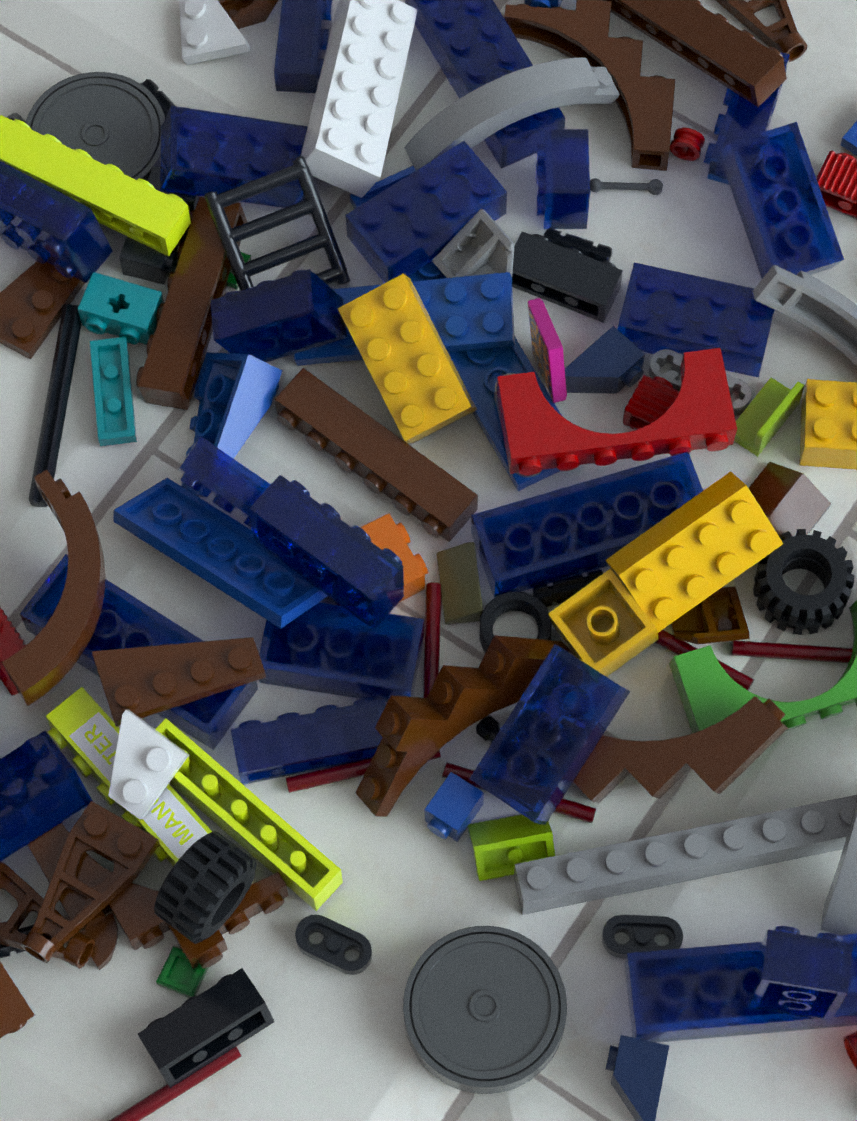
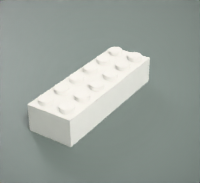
M339 0L301 153L313 177L361 198L381 177L418 9L399 0Z

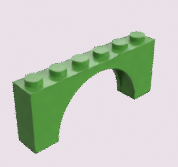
M857 600L849 607L854 634L852 656L838 682L830 690L811 699L796 702L772 700L786 714L781 721L788 727L787 730L807 724L806 717L819 714L821 719H826L842 713L841 706L854 702L857 706ZM711 645L674 656L669 662L692 733L706 729L724 720L743 707L754 696L763 703L767 700L749 692L736 683L718 662Z

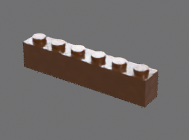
M602 0L612 1L611 13L757 107L787 79L784 58L774 47L767 48L759 43L750 32L737 29L723 15L719 13L714 14L704 8L699 0Z
M199 197L196 209L190 212L191 224L188 227L186 239L180 242L178 248L179 261L175 272L172 271L168 278L167 298L165 303H161L158 308V325L155 334L150 335L147 342L148 356L144 367L141 366L137 372L136 386L139 388L145 402L149 404L188 410L228 285L227 280L231 266L207 207L205 197ZM237 202L224 208L231 228L247 223L241 203Z
M302 368L275 398L277 419L283 426L291 431L296 429L301 432L314 449L320 452L323 450L334 457L336 464L348 473L354 471L363 478L364 484L376 494L382 492L392 499V503L397 510L404 515L409 516L412 514L421 521L423 528L432 536H442L450 542L478 510V495L305 368Z

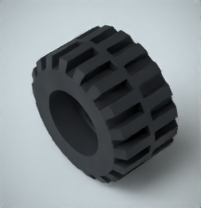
M797 529L795 536H792L789 531L783 533L780 539L784 544L759 561L753 587L754 597H758L756 605L759 611L766 609L764 618L769 623L774 620L778 621L777 628L784 632L786 627L794 628L793 634L798 635L802 634L803 629H808L809 634L818 633L820 625L827 629L832 626L834 619L838 620L849 600L855 576L851 574L854 568L852 560H845L848 552L843 546L838 549L835 547L837 540L831 536L827 540L820 538L822 532L814 530L812 535H806V529ZM794 569L808 570L821 580L824 590L814 595L798 594L785 584L782 575Z
M212 831L188 848L173 866L158 892L154 913L194 944L202 942L213 935L229 919L245 897L255 876L256 860L219 832Z

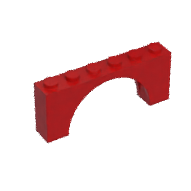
M721 348L684 352L680 366L681 389L673 404L661 417L651 424L625 433L594 432L579 427L565 419L544 397L538 385L535 372L497 376L496 395L510 474L520 473L524 476H530L542 470L552 468L568 471L577 468L579 465L595 463L597 466H607L622 459L632 458L634 461H645L651 459L654 455L669 453L671 456H683L692 450L707 448L708 451H720L726 449L729 445H733L737 433V425Z

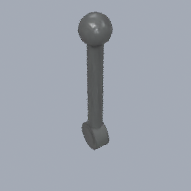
M593 178L589 181L588 187L592 192H598L601 189L649 190L651 194L658 195L662 192L663 183L658 179H653L649 183L601 182L599 179Z

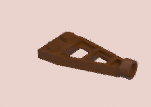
M716 0L766 45L777 49L782 54L784 62H792L798 59L807 50V44L797 31L786 0H751L748 2L744 0ZM773 5L781 20L766 27L754 13Z
M91 801L68 834L34 926L22 942L21 947L36 959L48 963L56 951L139 876L160 845L158 839ZM90 850L114 863L113 872L102 883L94 887H89L76 878V869L81 856ZM67 888L87 898L84 906L69 920L64 919L54 911L63 891ZM43 934H47V935H49L52 939L49 941L48 939H46V938L43 937L42 935H43Z
M0 861V889L8 892L18 902V907L9 920L0 923V944L24 950L21 944L27 935L19 932L18 929L31 911L39 913L44 898L7 864ZM56 909L54 910L56 914L66 919ZM78 931L71 938L67 947L65 948L63 945L52 957L59 958L80 969L90 959L95 948V940ZM44 934V935H43V937H45V938L48 939L49 941L52 939V938H51L49 935H47V934Z

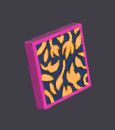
M540 298L529 300L528 312L533 356L553 403L564 401L567 397L563 346L543 300Z

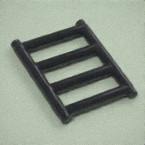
M304 156L297 157L292 161V166L217 194V191H210L204 194L207 207L252 320L264 315L263 310L294 299L293 293L314 291L336 281L338 285L350 282L347 267ZM298 179L305 200L231 228L224 210L225 207ZM311 213L318 232L317 235L246 263L244 262L237 242ZM324 248L331 266L330 269L262 296H257L250 276Z

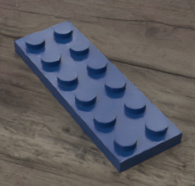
M510 272L412 281L448 352L515 346L513 291ZM381 285L293 293L294 357L297 366L363 360L338 308Z
M165 478L113 510L114 523L280 629L333 593L334 581L169 478Z

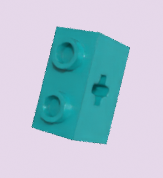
M93 272L79 304L78 313L82 326L92 333L100 335L108 333L118 337H126L129 344L136 345L142 343L147 345L150 335L155 334L158 325V308L161 303H164L161 291Z

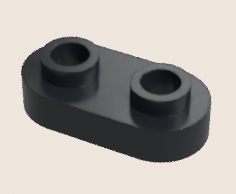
M322 915L307 916L300 921L296 928L297 946L306 956L348 975L359 974L370 965L372 959L371 944L361 933ZM318 932L324 938L319 944H313L309 941L311 934ZM348 950H357L360 953L358 959L355 961L347 960L344 956Z
M617 915L606 922L602 932L604 948L609 954L618 958L665 960L675 956L683 942V931L680 925L672 918L665 916ZM622 932L628 935L629 941L626 944H619L614 936ZM659 934L666 935L669 943L665 946H660L655 942V936Z

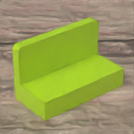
M771 377L736 420L737 433L734 441L758 457L800 404L805 385L798 381L790 390Z
M545 811L531 812L468 825L479 881L514 875L515 864L555 856L552 830Z

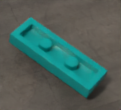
M119 337L90 341L100 446L137 442L127 338Z

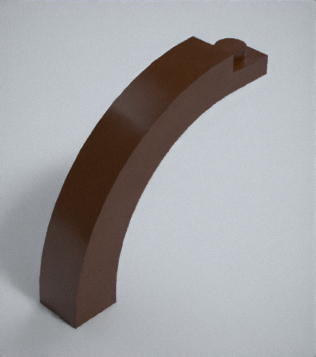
M48 470L36 475L34 479L39 493L65 533L68 547V572L60 602L45 627L23 649L2 662L8 676L27 706L49 692L76 664L95 631L105 594L104 554L90 509L80 491L71 496L62 479L59 478L54 481Z

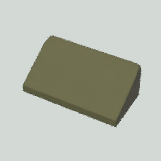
M467 542L437 552L445 625L480 621L483 605L475 543Z

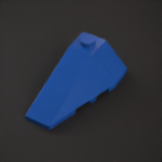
M206 353L195 386L194 398L199 400L198 415L192 417L189 429L195 431L194 444L186 452L182 479L183 488L198 497L207 498L271 406L273 398L278 392L279 380L283 370L249 354Z

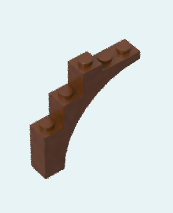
M576 0V10H566L561 7H531L527 4H506L504 36L530 40L556 49L570 58L586 57L591 67H606L620 94L615 102L625 120L631 143V168L667 171L675 79L659 75L650 77L640 76L643 40L625 36L619 38L608 37L612 1Z
M494 635L478 668L443 665L427 698L390 696L375 726V729L382 736L381 742L355 793L374 816L387 817L402 791L420 768L450 740L467 727L491 713L517 702L542 696L567 695L584 663L562 641Z
M61 821L26 841L49 884L69 834ZM85 852L81 856L76 869V878L89 887H94L102 883L112 872L101 866ZM279 872L251 884L245 897L229 919L209 938L194 944L154 913V906L159 891L131 883L92 918L84 928L87 929L105 919V914L112 911L134 950L140 947L144 949L153 947L162 941L165 937L164 933L170 930L192 969L196 968L198 963L205 969L223 958L222 953L228 950L225 939L222 936L223 934L228 932L231 935L243 930L249 925L250 918L262 911L264 914L275 911L284 904V898L289 895L287 885ZM67 888L63 891L59 901L69 919H71L84 906L87 898Z

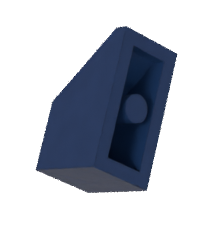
M612 326L565 368L567 393L617 394L626 385L632 387L644 373L645 354L617 328Z
M621 1035L618 1047L610 1045L605 1070L613 1071L611 1084L635 1121H655L670 1045Z

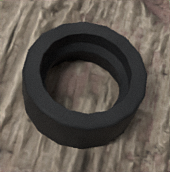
M509 591L498 595L485 606L480 616L479 640L484 653H486L494 637L493 625L496 618L509 611H522L531 615L538 626L536 639L551 640L552 621L549 619L548 609L537 597L528 593Z

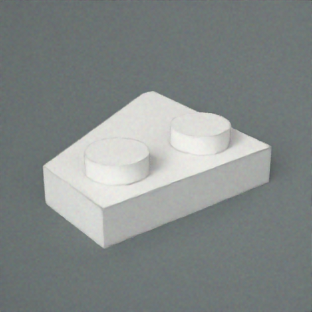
M179 0L182 59L186 65L250 52V46L218 0Z
M125 710L120 724L108 796L139 820L143 819L189 754L133 712Z

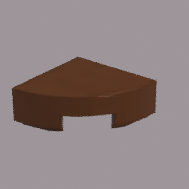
M112 913L107 915L105 919L80 932L95 940V948L91 958L99 970L111 960L118 941V926Z

